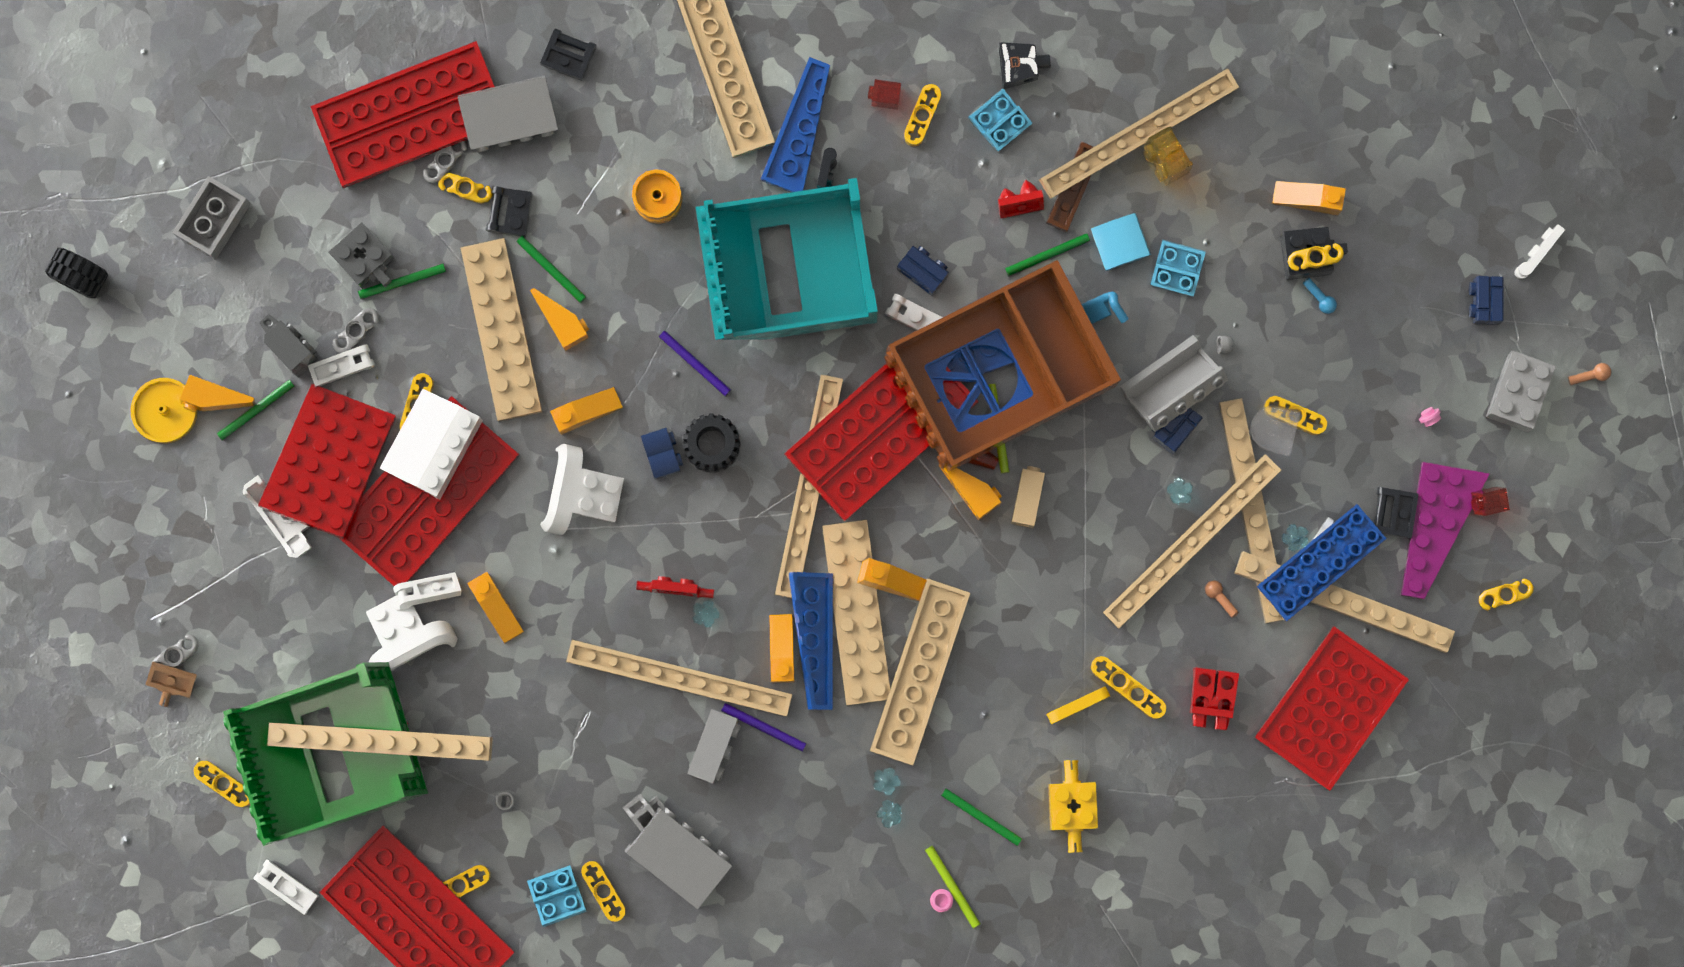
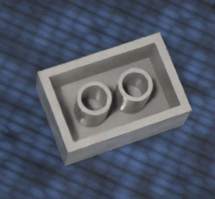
M208 176L172 233L182 241L216 260L251 203L242 195Z
M1516 351L1510 352L1505 360L1486 417L1527 433L1533 430L1556 366Z
M711 709L689 767L688 775L715 784L716 780L721 781L725 771L722 768L724 759L729 760L733 750L730 743L732 738L737 739L741 729L737 718Z

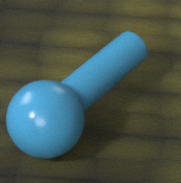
M1310 278L1303 282L1304 286L1319 301V308L1323 313L1330 314L1336 310L1337 302L1333 297L1326 296Z

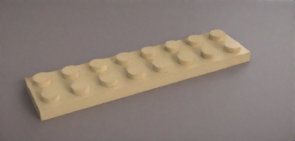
M677 0L732 157L736 158L775 144L725 1Z
M502 238L461 247L497 421L500 422L542 412L505 239Z
M867 520L824 525L822 528L828 572L833 573V610L846 706L885 701L890 692L877 589L857 583L862 562L869 558L872 559Z
M927 579L870 752L912 766L914 765L970 596L969 592Z

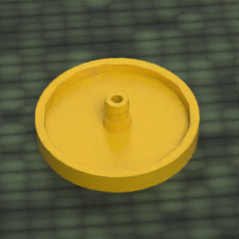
M157 378L139 388L131 403V418L135 428L141 435L156 443H172L182 439L191 431L196 422L198 410L191 412L183 408L184 405L181 404L180 398L185 387L184 384L171 378Z

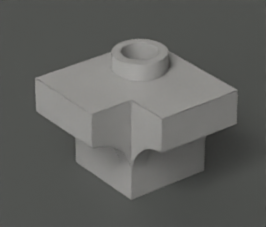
M639 794L622 808L640 832H642L657 813L658 807L663 811L666 807L657 796L647 802Z

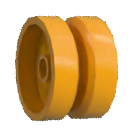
M654 169L646 171L637 178L633 185L632 198L636 211L643 219L650 223L662 224L669 222L677 216L682 208L683 197L679 182L672 174L664 170ZM658 194L660 198L655 199L654 195Z

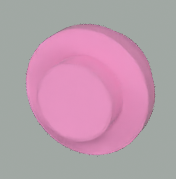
M1430 407L1421 413L1422 416L1419 418V421L1424 423L1425 427L1431 426L1441 419L1439 415L1441 412L1438 408L1433 409V407Z
M939 889L931 895L930 903L934 910L946 912L953 905V897L949 891Z

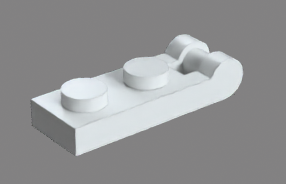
M1559 224L1553 229L1549 227L1541 237L1544 239L1541 245L1538 246L1536 244L1528 253L1530 259L1515 269V276L1518 279H1525L1531 274L1565 229Z
M894 294L892 298L893 303L885 312V315L916 331L943 318L898 294ZM901 306L907 308L904 315L898 312Z
M367 344L308 365L315 387L375 367L374 360L369 355V346ZM360 356L362 362L356 364L354 357Z
M455 572L400 583L393 588L395 595L399 598L397 602L400 609H408L412 605L461 596V588Z
M267 859L263 864L264 868L260 873L257 872L254 880L306 915L319 895ZM271 872L276 875L272 882L267 879Z

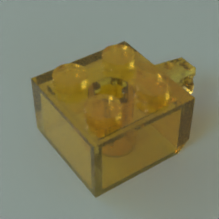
M1171 126L1147 139L1143 154L1149 163L1152 162L1156 170L1154 172L1160 182L1163 181L1167 186L1190 172L1193 163L1189 160L1174 135Z

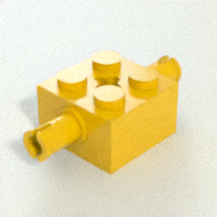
M1070 760L1064 761L1065 781H1063V784L1048 785L1050 830H1065V832H1068V853L1075 852L1074 843H1076V852H1083L1081 831H1084L1083 829L1098 828L1096 782L1081 783L1079 781L1078 760H1072V770ZM1071 800H1074L1075 804H1079V808L1075 809V813H1072V810L1067 808V804H1071Z

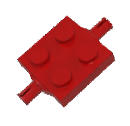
M658 576L657 580H652L651 582L637 581L636 590L650 591V593L714 598V589L701 588L695 584L694 580L680 579L679 583L673 582L670 577Z

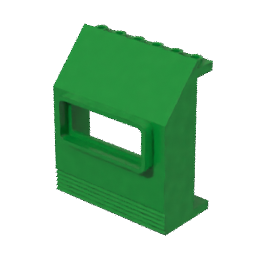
M364 662L356 665V668L242 708H232L223 711V723L230 734V746L237 758V770L242 775L244 782L243 790L250 802V814L255 819L257 825L256 834L263 846L321 830L428 794L417 756L342 751L354 794L328 803L312 749L267 746L269 723L304 725L303 715L327 707L330 709L335 727L410 732L389 662Z

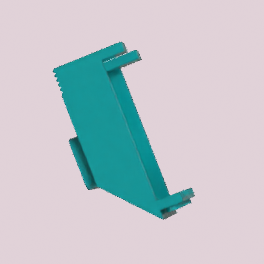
M857 178L848 179V184L718 204H713V200L704 201V206L696 207L715 340H767L877 323L878 310L875 291L872 288ZM789 225L802 311L772 315L759 229Z

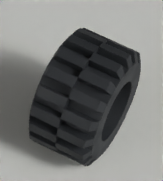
M57 248L45 270V273L51 279L88 298H96L109 275L102 267L65 248Z
M709 413L708 416L703 414L699 416V419L692 420V424L687 426L686 433L683 436V447L692 465L694 464L699 470L703 469L709 473L710 471L720 472L719 470L723 468L724 470L729 468L728 466L733 464L736 456L739 455L740 438L735 425L728 418L725 419L719 414L716 416L714 413ZM717 431L724 436L725 447L719 454L709 456L702 453L699 449V439L705 432Z

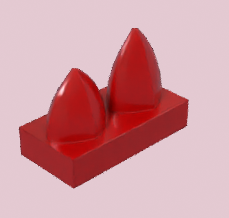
M1027 180L1024 181L1019 195H1015L1012 191L1005 188L998 199L1000 218L1044 210L1042 190H1038L1035 185Z

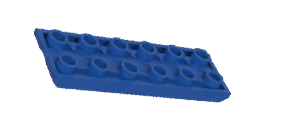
M1356 504L1261 582L1257 588L1272 603L1284 620L1288 621L1387 538L1359 505Z

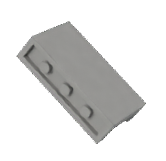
M546 75L458 95L471 150L476 149L477 152L489 150L490 145L498 144V147L510 145L511 140L520 139V142L532 140L533 135L541 134L542 137L554 135V130H558Z
M1192 335L1120 387L1125 399L1153 431L1156 432L1160 428L1165 427L1178 415L1185 413L1195 403L1202 401L1212 391L1222 387L1228 381L1224 368L1222 366L1218 367L1201 348L1197 338Z
M658 807L655 816L632 844L629 843L624 851L696 909H699L732 867L727 862L730 858L721 850L717 853L710 848L712 843L703 836L699 839L692 834L694 829L687 823L683 822L681 825L674 820L677 816L668 808H665L663 811Z

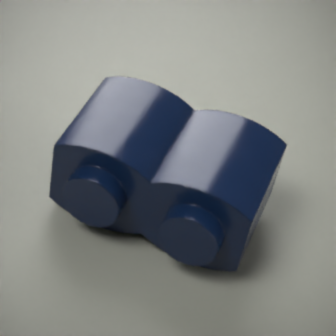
M663 428L641 436L655 480L681 472L680 466H683L680 453L675 454L672 446L676 444L673 431L668 432L667 428Z

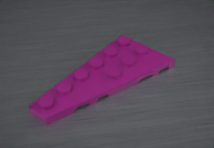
M1426 462L1421 463L1417 488L1419 495L1412 538L1409 539L1401 596L1425 599L1489 473Z

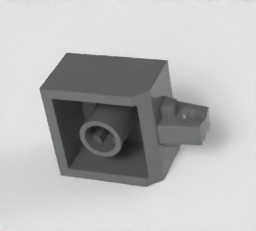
M362 222L329 251V254L361 288L370 280L374 282L378 279L385 288L392 282L384 272L388 270L386 266L395 258ZM361 252L366 256L364 259L358 256Z
M270 314L260 321V325L266 332L264 343L298 378L309 369L308 365L318 361L314 356L317 351L305 339H299L302 335L289 322L285 325L281 320L277 321Z

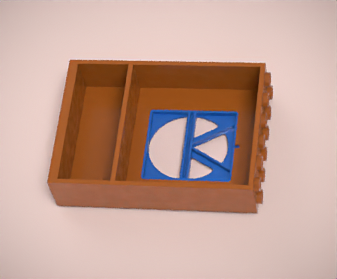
M1058 260L889 344L885 352L886 356L884 357L890 369L894 368L896 372L895 380L899 388L904 387L907 393L905 399L911 409L915 408L918 415L916 420L920 428L925 427L928 433L926 439L932 449L936 448L939 455L937 456L938 463L942 469L946 468L948 472L1115 388L1121 381ZM978 345L992 346L1005 352L1014 362L1018 375L1017 387L1010 401L1001 409L969 347ZM961 353L971 373L947 372L946 367L954 356ZM943 381L976 382L959 409L949 402L943 388ZM982 392L992 412L986 415H970L968 411Z

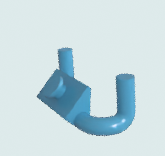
M1115 292L1104 293L1081 304L1091 324L1111 316L1110 306L1121 323L1129 319L1120 306L1118 294Z

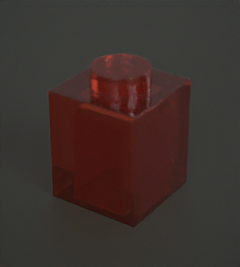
M875 79L874 86L870 85L868 99H872L871 106L898 110L901 83Z
M1491 487L1471 492V506L1475 515L1487 516L1510 510L1506 488Z

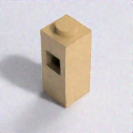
M1027 466V469H1022L1011 524L1034 528L1045 473L1040 472V468Z

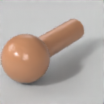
M1599 363L1591 371L1568 377L1570 386L1592 379L1605 381L1610 378L1612 371L1609 365Z
M1215 580L1206 584V595L1210 598H1216L1232 618L1235 617L1239 612L1223 594L1222 584Z

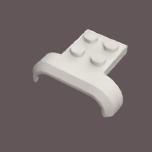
M568 444L558 446L556 448L559 456L549 509L545 520L540 524L544 532L563 535L568 529L572 513L615 522L624 478L582 469L583 451L581 447Z
M257 475L244 485L243 494L254 505L288 553L287 555L292 558L301 557L312 548L302 533L310 526L260 508L258 504L267 484Z
M394 596L366 612L383 647L370 658L369 662H389L391 671L436 646L448 644L451 647H455L458 640L450 623L434 621L424 625L414 605L408 609H400L397 602L398 596Z

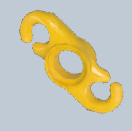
M446 173L438 181L439 188L444 191L446 189L444 180L451 179L453 185L447 188L448 193H455L462 199L480 204L488 202L493 195L490 186H486L487 195L484 198H480L478 191L484 188L483 184H477L470 178L453 173ZM464 182L471 184L472 188L468 194H462L459 191L460 185Z
M1333 244V248L1338 251V256L1333 258L1329 255L1330 245L1325 247L1314 246L1293 252L1288 258V264L1292 270L1298 271L1299 267L1294 264V259L1300 257L1303 260L1301 269L1304 270L1308 267L1319 268L1338 263L1343 258L1344 251L1340 245ZM1311 252H1319L1322 255V261L1320 263H1313L1310 260Z
M1522 579V583L1528 587L1526 593L1519 591L1521 584L1519 581L1485 590L1479 596V604L1488 611L1491 607L1484 601L1486 596L1493 597V608L1527 599L1533 593V584L1527 579ZM1503 588L1511 590V600L1504 601L1501 598L1500 592Z

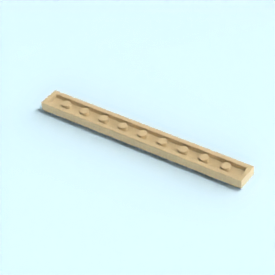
M1226 69L1039 179L1051 199L1235 91L1239 86L1229 69Z
M821 375L810 430L838 406L843 379ZM801 473L775 595L792 598L789 572H803L819 498V493Z
M1242 398L1219 403L1235 483L1256 464ZM1260 491L1241 510L1250 554L1277 564L1262 491ZM1258 589L1265 624L1284 620L1272 603Z
M1265 454L1103 612L1108 619L1120 629L1278 475L1281 469Z
M1243 551L1234 574L1261 583L1280 568L1281 565ZM1330 585L1311 601V603L1444 653H1448L1455 633L1451 629L1334 585Z
M575 640L571 641L566 660L568 663L786 717L792 699V694Z
M269 723L267 746L490 761L493 737Z

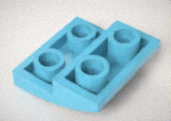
M1001 89L968 117L997 151H1000L1032 124L1020 106L1013 102L1004 89Z
M1136 213L1091 228L1106 271L1151 255Z
M1162 239L1150 285L1194 297L1206 251Z
M570 865L527 881L543 927L587 912Z

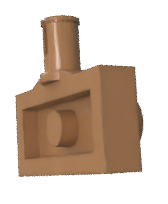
M152 662L145 685L161 691L162 695L159 705L162 706L166 698L164 707H168L171 695H181L190 698L197 674Z

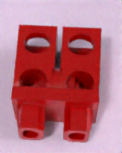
M1193 668L1190 713L1193 714V726L1206 728L1208 715L1215 716L1214 729L1227 730L1229 720L1233 718L1239 673Z

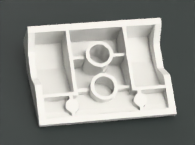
M422 389L380 469L440 500L483 420L476 414Z

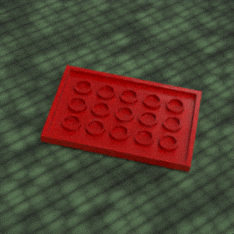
M311 384L258 506L344 539L396 416Z
M1333 626L1254 738L1330 791L1409 679Z

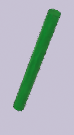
M1087 233L1011 265L1005 268L1006 274L1009 277L1090 242Z
M523 236L517 240V243L579 303L586 299V296Z
M443 263L393 279L386 288L382 284L359 290L358 294L360 299L367 298L444 273L446 269Z
M290 380L286 381L218 432L217 435L223 441L295 386Z
M945 788L941 795L942 797L1016 846L1019 845L1022 840L1021 837Z

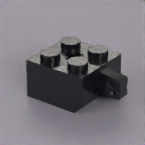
M1329 227L1284 231L1280 239L1286 280L1327 276L1333 273V264L1319 268L1308 267L1303 270L1301 269L1303 260L1300 257L1294 259V264L1299 267L1298 271L1292 270L1288 264V258L1293 252L1314 246L1325 247L1330 245L1329 255L1333 258L1338 256V251L1333 248L1334 240H1330ZM1347 243L1338 244L1343 248L1344 255L1347 254ZM1317 251L1311 252L1310 260L1313 263H1320L1322 255Z

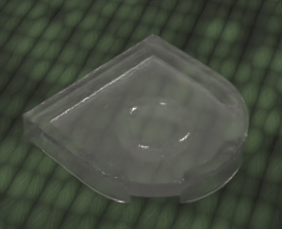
M1268 406L1259 410L1254 415L1250 426V433L1254 442L1263 450L1290 456L1300 411L1278 406Z

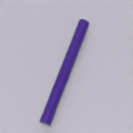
M666 331L660 334V339L724 396L730 393L731 389L672 336Z
M727 703L724 704L721 710L802 752L806 746V743Z

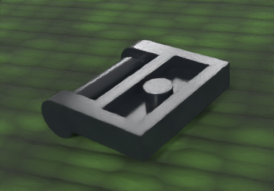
M555 28L540 65L582 81L597 44L583 42L565 35L561 30ZM559 41L585 51L584 56L560 48L556 44Z
M833 148L824 150L817 189L833 186L834 173H831V170H834L837 166V152Z
M492 186L491 193L493 194L490 220L486 225V231L526 237L532 192ZM502 196L508 197L504 226L498 225Z
M1377 487L1378 501L1374 524L1382 534L1411 539L1419 494ZM1387 497H1394L1390 525L1385 527L1383 526Z

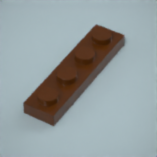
M1081 142L1073 159L1092 149L1093 146ZM1091 175L1058 194L1046 224L1064 232L1068 231Z

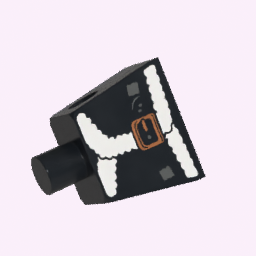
M999 43L998 49L1003 89L1036 81L1039 77L1038 69L1051 68L1050 55L1037 56L1034 44Z

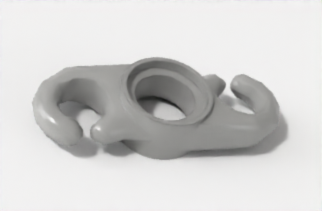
M460 142L462 151H466V142ZM452 146L439 150L435 154L434 161L428 165V169L437 170V176L434 178L430 177L428 170L425 169L423 171L424 179L429 183L438 182L446 173L454 168L456 160L462 155V152L454 151ZM442 155H449L451 162L443 166L439 163V158Z
M374 309L362 310L346 324L345 330L338 335V338L345 339L347 345L341 348L338 345V339H334L332 345L336 352L343 353L351 350L365 338L367 331L373 327V323L365 322V315L371 314L374 323L379 321V315ZM353 325H360L362 328L361 334L357 337L350 335V328Z
M186 634L185 640L193 642L191 649H186L184 647V640L180 639L177 644L168 647L152 662L163 663L173 668L181 665L196 653L199 646L198 640L195 636ZM173 649L180 653V660L178 662H172L169 659V653Z

